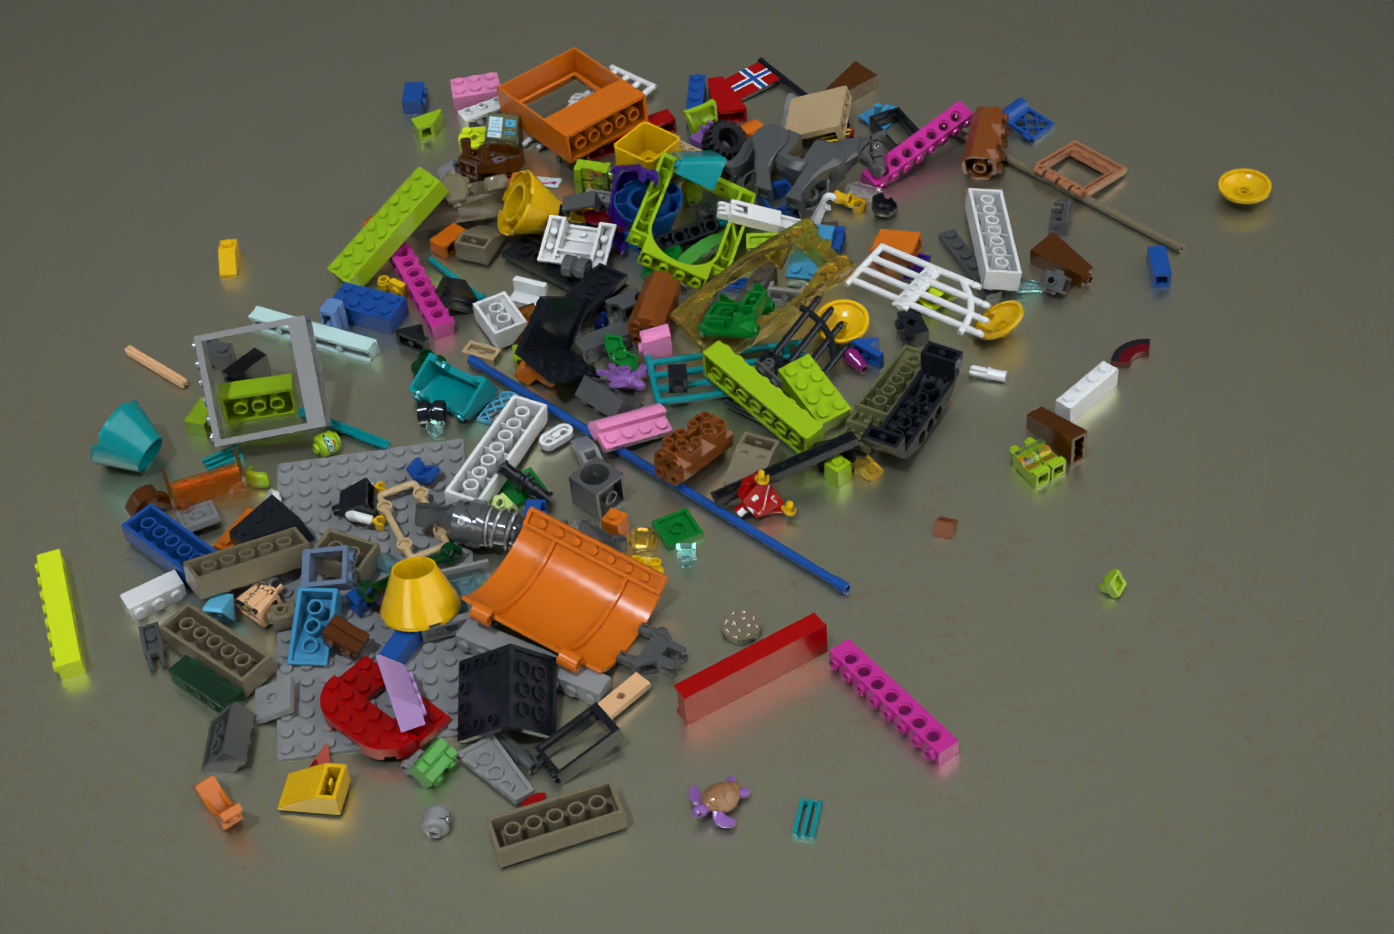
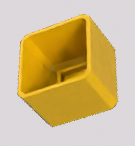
M641 122L614 143L617 166L640 164L649 170H655L663 151L668 154L681 151L679 136L649 122Z

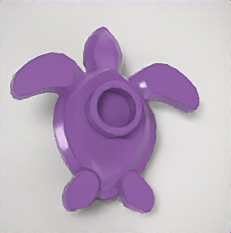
M609 363L608 370L601 369L596 371V375L605 376L610 388L621 390L634 388L637 391H643L646 388L644 381L639 379L648 373L646 364H641L638 369L633 371L630 366L622 365L616 368L615 363Z

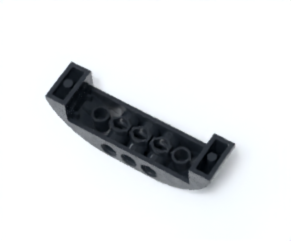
M928 341L921 351L920 371L882 425L877 427L870 424L861 436L863 444L866 447L902 459L912 456L927 438L950 400L959 375L963 351Z

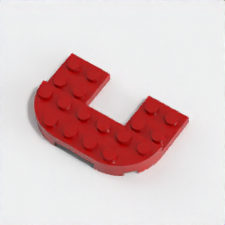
M367 655L340 677L333 675L324 685L320 695V706L328 727L332 731L336 729L360 747L362 754L377 760H384L385 757L396 756V759L411 755L451 723L449 715L421 696L427 715L423 716L425 725L401 733L397 719L391 718L370 702L386 687L378 663Z

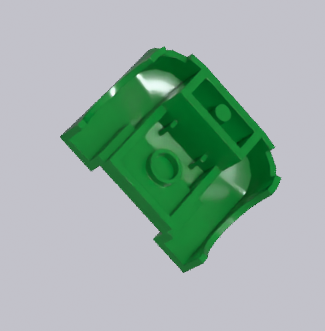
M754 283L753 291L749 290L742 301L731 300L720 293V301H714L704 315L703 323L698 324L699 337L754 339L756 335H759L760 325L757 324L761 315H770L775 310V302L768 296V289L763 288V284Z

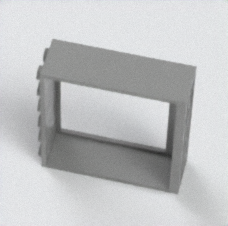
M296 316L193 336L192 347L194 352H197L198 357L196 359V367L201 373L199 383L205 393L203 403L208 408L206 419L212 429L210 439L211 443L215 444V447L231 446L332 426L310 316ZM288 325L307 423L225 439L206 341Z

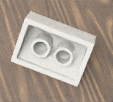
M505 291L473 303L475 320L496 348L502 349L514 344L528 324Z

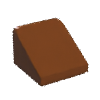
M942 516L938 517L934 523L933 535L951 539L956 530L958 520Z

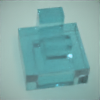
M696 543L676 544L677 561L683 562V568H691V560H697Z

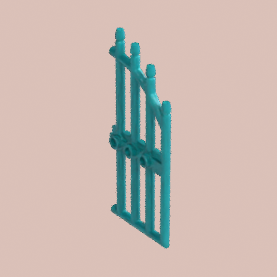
M803 339L790 340L783 348L782 355L780 356L788 359L791 355L789 354V348L797 347ZM779 342L731 348V350L737 355L763 352L766 349L773 350ZM701 352L652 359L650 354L645 355L655 404L660 403L664 406L729 396L707 378L688 381V388L714 385L715 391L662 398L660 392L669 391L668 384L659 385L657 379L668 378V370L655 372L654 366L703 360V354ZM802 352L797 359L805 356L806 352ZM759 358L744 361L750 366H756V360ZM703 366L687 368V375L704 373Z

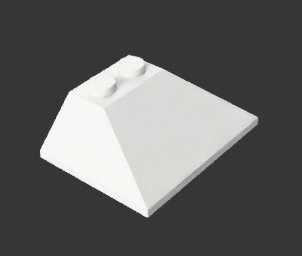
M549 215L537 261L561 265L564 256L569 254L578 258L591 259L592 269L599 263L607 265L617 225L599 222L598 228L568 224L567 217Z

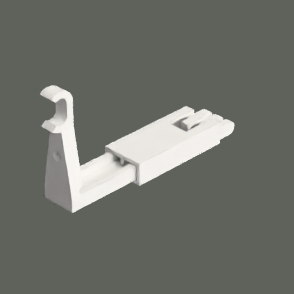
M825 193L810 221L782 215L779 210L731 199L730 203L723 201L717 203V217L728 220L731 223L767 232L780 231L797 235L800 222L821 223L825 211H831V205L826 204V201H835L836 195L834 193Z

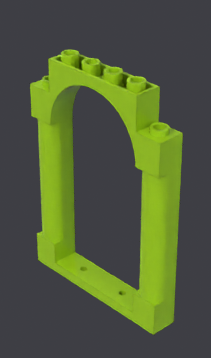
M663 151L655 168L658 172L659 182L654 187L653 181H650L626 242L641 248L637 263L654 271L670 272L673 275V279L676 280L677 278L681 283L702 291L707 279L723 285L729 274L745 226L727 222L715 257L705 264L690 265L672 259L657 246L652 236L653 221L672 175L729 201L734 199L753 204L757 194L719 177L712 191L676 174L673 165L677 157Z

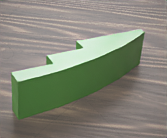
M724 230L700 240L682 253L677 261L690 265H700L711 261L712 256L716 255Z

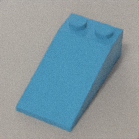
M800 222L785 276L788 286L801 287L802 284H805L806 288L823 290L835 226Z
M298 587L287 665L328 667L332 648L323 643L321 635L334 614L341 617L343 596L338 588Z

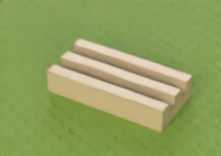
M470 340L462 350V357L468 358L473 354L485 361L486 364L494 366L495 361H498L499 356H502V349Z

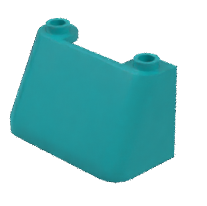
M712 150L677 151L670 154L677 157L673 165L676 174L712 191L727 160Z
M429 353L409 386L408 391L413 394L412 398L417 401L429 400L433 403L434 400H445L447 412L455 415L454 417L464 423L465 420L469 421L496 395L498 389L487 378L481 375L472 376L451 366L446 361H440L437 355Z

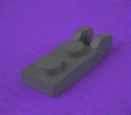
M154 622L138 627L144 657L147 660L150 672L155 671L152 658L159 657L162 668L167 667L166 653L159 630V623Z

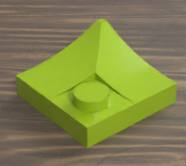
M710 99L699 106L683 111L690 136L700 130L701 124L706 126L707 120L712 122L718 121L715 100Z

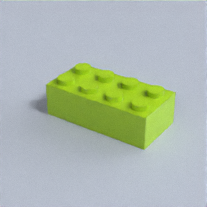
M809 353L778 369L777 377L782 381L783 392L788 398H792L800 408L807 410L812 418L822 423L823 434L841 425L850 416L851 407Z
M292 373L218 384V400L226 425L298 415L299 398Z

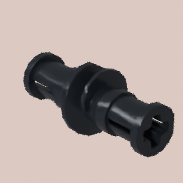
M507 459L501 464L496 473L503 475L510 480L509 482L519 487L518 494L525 491L529 496L537 500H546L547 504L553 492H548L539 483L534 482L535 476L530 477V471L523 474L522 471L510 465Z

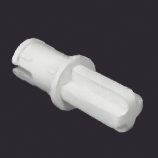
M972 365L969 375L986 378V381L995 380L1005 383L1007 371L992 369L991 366L986 368Z

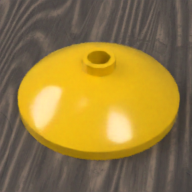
M1239 168L1224 173L1219 179L1218 189L1222 196L1229 201L1249 205L1266 199L1271 193L1272 184L1265 174L1257 170Z
M840 299L829 302L817 313L821 317L830 306L835 309L826 321L831 331L838 322H844V327L835 337V344H848L853 339H860L869 328L870 320L867 310L860 303L853 300ZM820 329L818 334L822 339H825L826 336L822 329Z
M1009 300L998 303L986 310L981 315L990 319L989 324H983L980 321L975 322L974 328L984 333L982 338H977L990 341L1010 334L1022 320L1024 308L1021 303Z

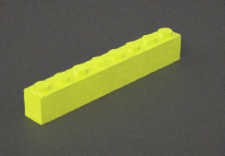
M60 549L36 555L38 563L35 564L37 574L40 575V577H37L39 587L43 589L39 591L42 602H45L42 605L44 615L48 617L44 619L47 630H50L47 633L49 643L53 645L49 647L52 658H55L52 665L54 672H59L61 679L64 680L86 673L65 561Z

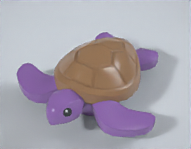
M729 776L726 781L709 786L702 794L697 786L693 785L689 788L688 792L691 803L696 805L692 810L693 818H701L706 816L707 813H712L714 823L717 826L732 828L736 825V821L727 817L724 812L735 808L739 798L749 797L750 790L740 788L734 776Z

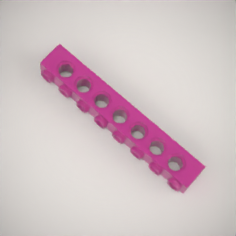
M959 100L885 155L886 172L883 176L875 178L867 168L862 172L860 181L873 194L883 191L887 184L895 182L902 173H907L914 164H919L926 155H931L937 147L945 145L949 138L957 136L963 128H968L973 112Z
M405 241L388 260L400 281L406 283L408 295L434 341L454 334V319L452 316H449L447 307L443 306L441 299L437 296L435 286H431L430 277L426 275L423 265H420L417 255L414 256L412 246H408Z
M849 638L829 650V664L834 671H838L847 683L852 684L858 694L864 696L874 709H878L888 722L891 721L897 727L900 734L908 737L915 748H919L929 761H933L940 767L959 754V740Z

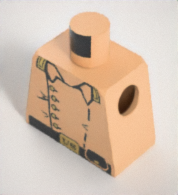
M277 580L269 587L258 582L235 599L234 603L241 614L265 628L269 624L267 612L271 611L270 606L283 603L278 594L284 589V586Z

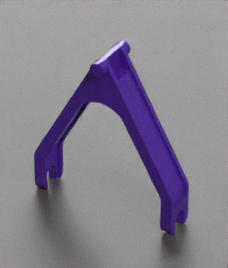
M640 164L612 165L610 168V173H613L608 214L610 221L623 227L622 233L615 231L610 251L615 247L620 251V255H623L626 250L624 236L626 224L614 207L616 192H620L624 188V184L638 178L641 182H645L646 178H650L653 181L654 187L659 182L657 170L646 169Z

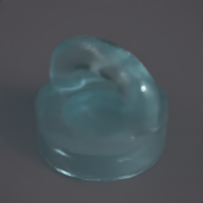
M435 420L428 422L426 430L429 436L433 439L440 438L443 435L442 429L445 426V422H437Z

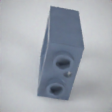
M348 545L302 550L301 587L338 588L339 591L354 589V582H356V572L354 571L355 563L357 562L356 552ZM342 555V579L317 581L318 558Z

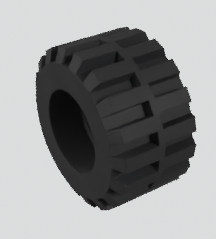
M724 119L719 122L716 121L703 136L701 141L703 145L702 150H712L727 160H732L747 140L744 137L746 134L744 131H741L742 128L736 125L737 123H731V120H726V122ZM719 138L725 140L730 147L723 145Z

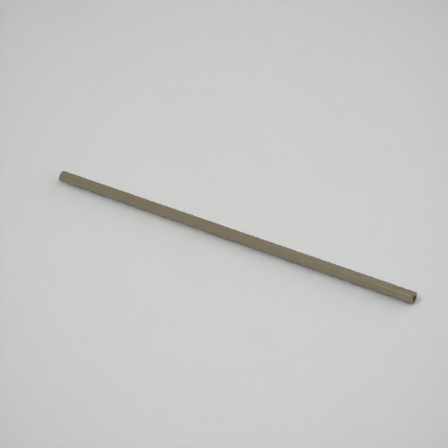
M960 130L956 137L966 142L968 133ZM1005 153L1004 162L1179 253L1184 250L1185 246L1174 239L1090 196L1087 198L1075 196L1070 191H1066L1057 184L1034 173L1032 166Z

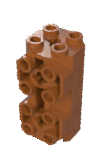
M980 106L972 113L962 159L963 173L966 175L967 173L971 174V178L974 180H989L992 174L995 175L1003 171L1002 161H1005V150L1002 149L1008 147L1007 136H1010V126H1007L1009 116L1003 113L1002 108Z
M655 270L651 276L648 275L645 278L627 324L628 333L631 334V341L633 343H641L639 331L668 324L669 331H671L670 322L672 318L676 317L679 310L681 284L677 278L676 280L672 278L673 275L670 272Z
M702 411L687 421V431L681 428L668 434L662 439V448L654 453L655 474L668 483L677 486L733 446V433L731 430L728 431L726 429V421L708 411Z

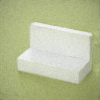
M520 276L514 277V292L510 296L513 303L535 308L540 296H549L547 283Z

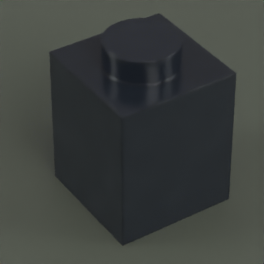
M668 364L669 393H688L686 364Z

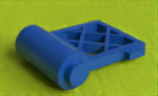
M1023 98L1016 99L1003 109V113L1009 116L1007 126H1010L1012 130L1022 135L1021 138L1028 142H1036L1055 126L1054 122L1031 109ZM1028 114H1030V115L1033 116L1035 119H1033V118H1026V116H1027ZM1024 123V126H1017L1016 124ZM1027 123H1035L1036 127L1027 126ZM1039 123L1046 124L1047 126L1039 127ZM1028 131H1037V134L1033 136Z

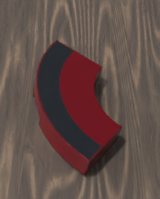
M1150 339L1132 340L1121 345L1113 353L1110 365L1129 367L1134 359L1149 356Z

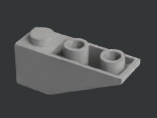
M588 436L570 441L581 467L595 456L603 460L597 445Z

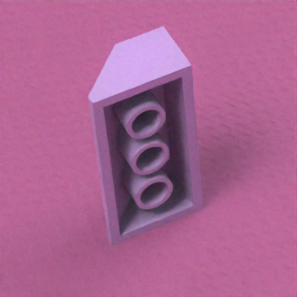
M380 654L376 655L401 733L425 725L423 716L427 715L412 671L407 672L405 664Z

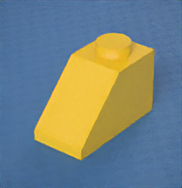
M220 240L218 249L220 278L237 277L241 260L238 240Z

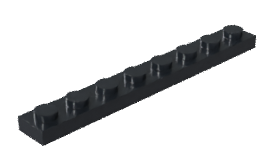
M849 431L762 470L765 472L764 476L770 475V484L780 482L785 477L798 474L801 470L816 466L819 462L834 458L837 454L844 451H850L860 444L854 433ZM743 478L710 492L717 507L728 505L731 501L739 498L737 491Z

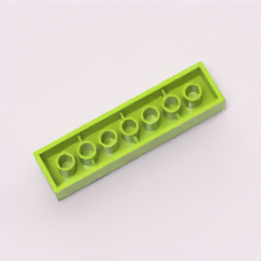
M418 166L327 269L342 283L347 282L364 287L449 191L440 180Z
M718 340L702 352L704 376L794 452L799 454L814 447V443L823 441L822 423L812 418L808 411L800 408L792 398H788L779 387L771 384L767 377L759 374L754 366L747 364L727 344L724 345Z

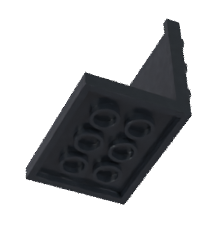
M540 296L522 333L515 354L549 383L581 382L584 375L600 379L601 376L596 375V368L584 361L581 355L571 350L593 299L590 296Z
M510 643L459 661L458 742L467 743L508 729L542 738H548L556 732V657Z

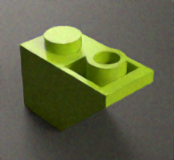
M441 109L411 119L413 132L420 142L436 137L444 124Z
M202 396L195 403L189 415L186 416L184 424L188 434L208 438L210 433H212V429L207 423L206 415H208V408L204 406Z

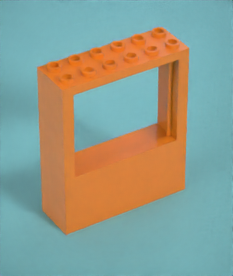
M576 47L496 87L501 114L520 115L522 129L569 164L630 132L641 122H649L646 95ZM574 80L579 81L594 92L545 119L526 106Z

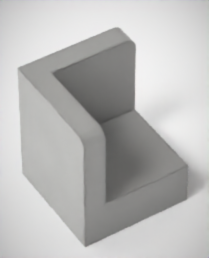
M450 160L437 169L441 181L446 176V172L456 171V174H460L459 163L456 160Z

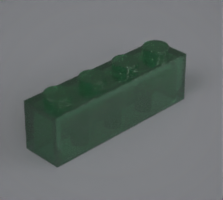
M185 655L168 669L172 683L218 714L232 702L243 707L246 705L243 697L244 692L238 686L234 687L226 678L219 677L211 668L204 667L196 658L192 659Z

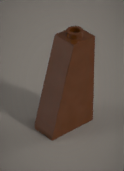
M855 61L825 90L847 85L852 97V103L877 89V74Z
M1053 232L1030 250V264L1046 272L1047 269L1054 271V268L1064 271V276L1072 278L1070 284L1081 290L1093 281V266Z
M1040 407L1027 414L1026 428L1038 439L1045 441V444L1058 457L1062 456L1065 458L1068 466L1072 467L1086 458L1087 431L1044 407Z

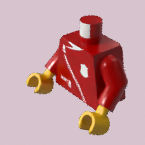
M757 470L753 475L743 478L737 491V495L742 502L734 508L740 517H743L749 511L756 518L778 513H785L787 516L795 515L796 508H793L794 503L787 501L786 505L783 504V499L769 483L770 475L764 476L765 472L763 470Z

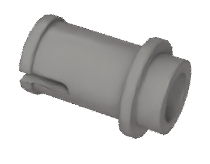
M418 749L409 759L402 761L400 768L403 773L410 775L408 770L419 759L418 757L424 752L423 750Z

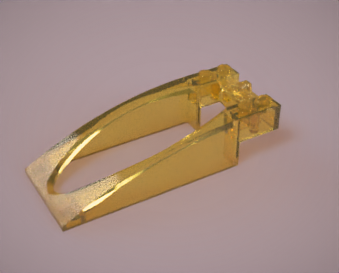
M807 216L732 263L680 304L669 316L702 352L720 340L738 355L799 318L802 314L799 311L802 304L808 307L816 296L819 295L822 298L825 292L845 281L851 275L855 264L844 253L839 255L831 247L832 242L828 238L824 240L818 234L820 228ZM800 249L819 267L812 279L799 294L780 309L757 321V324L760 325L759 335H756L754 339L699 337L698 324L704 310L716 292L769 261H772L779 270L783 269L788 256Z

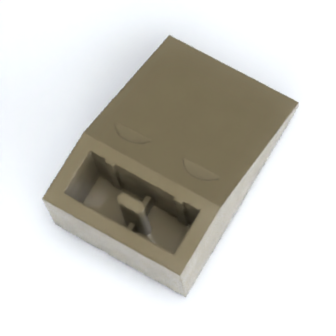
M477 225L462 231L454 242L457 258L488 265L508 236L501 234L497 228Z
M745 431L737 443L723 481V486L747 477L757 470L759 471L778 463L781 458L780 441Z

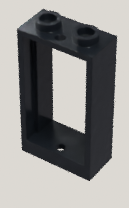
M899 107L869 117L870 131L873 134L884 130L882 126L890 123L892 125L897 123L909 137L919 130ZM888 134L884 137L888 139L884 147L889 152L899 145Z
M596 702L534 748L538 753L536 759L542 767L547 766L549 768L547 772L554 781L558 779L564 785L625 739L620 728ZM596 722H599L608 734L559 770L549 757Z

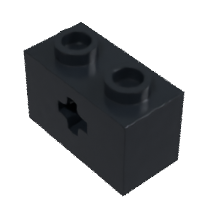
M913 309L907 312H897L895 327L897 331H900L902 343L905 342L906 345L912 347L925 346L929 341V330L921 313Z

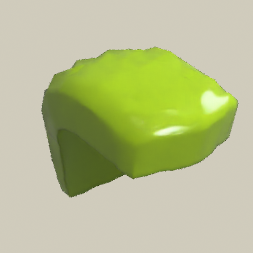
M253 464L245 471V481L250 487L268 488L269 477L266 472H255Z

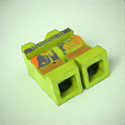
M577 159L573 169L576 194L586 192L587 188L611 192L613 173H610L611 163L606 162L604 164L602 162Z
M1029 437L1023 442L1024 448L1021 449L1016 444L1009 448V455L1013 459L1012 466L1035 489L1048 483L1049 480L1052 481L1065 474L1066 459L1062 456L1058 457L1053 453L1051 448L1042 439L1036 441L1034 438Z

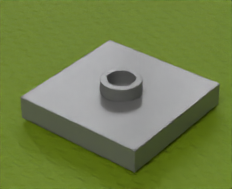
M212 499L175 512L178 522L191 532L221 522L220 515Z
M292 676L255 689L254 723L256 725L293 713L295 679Z

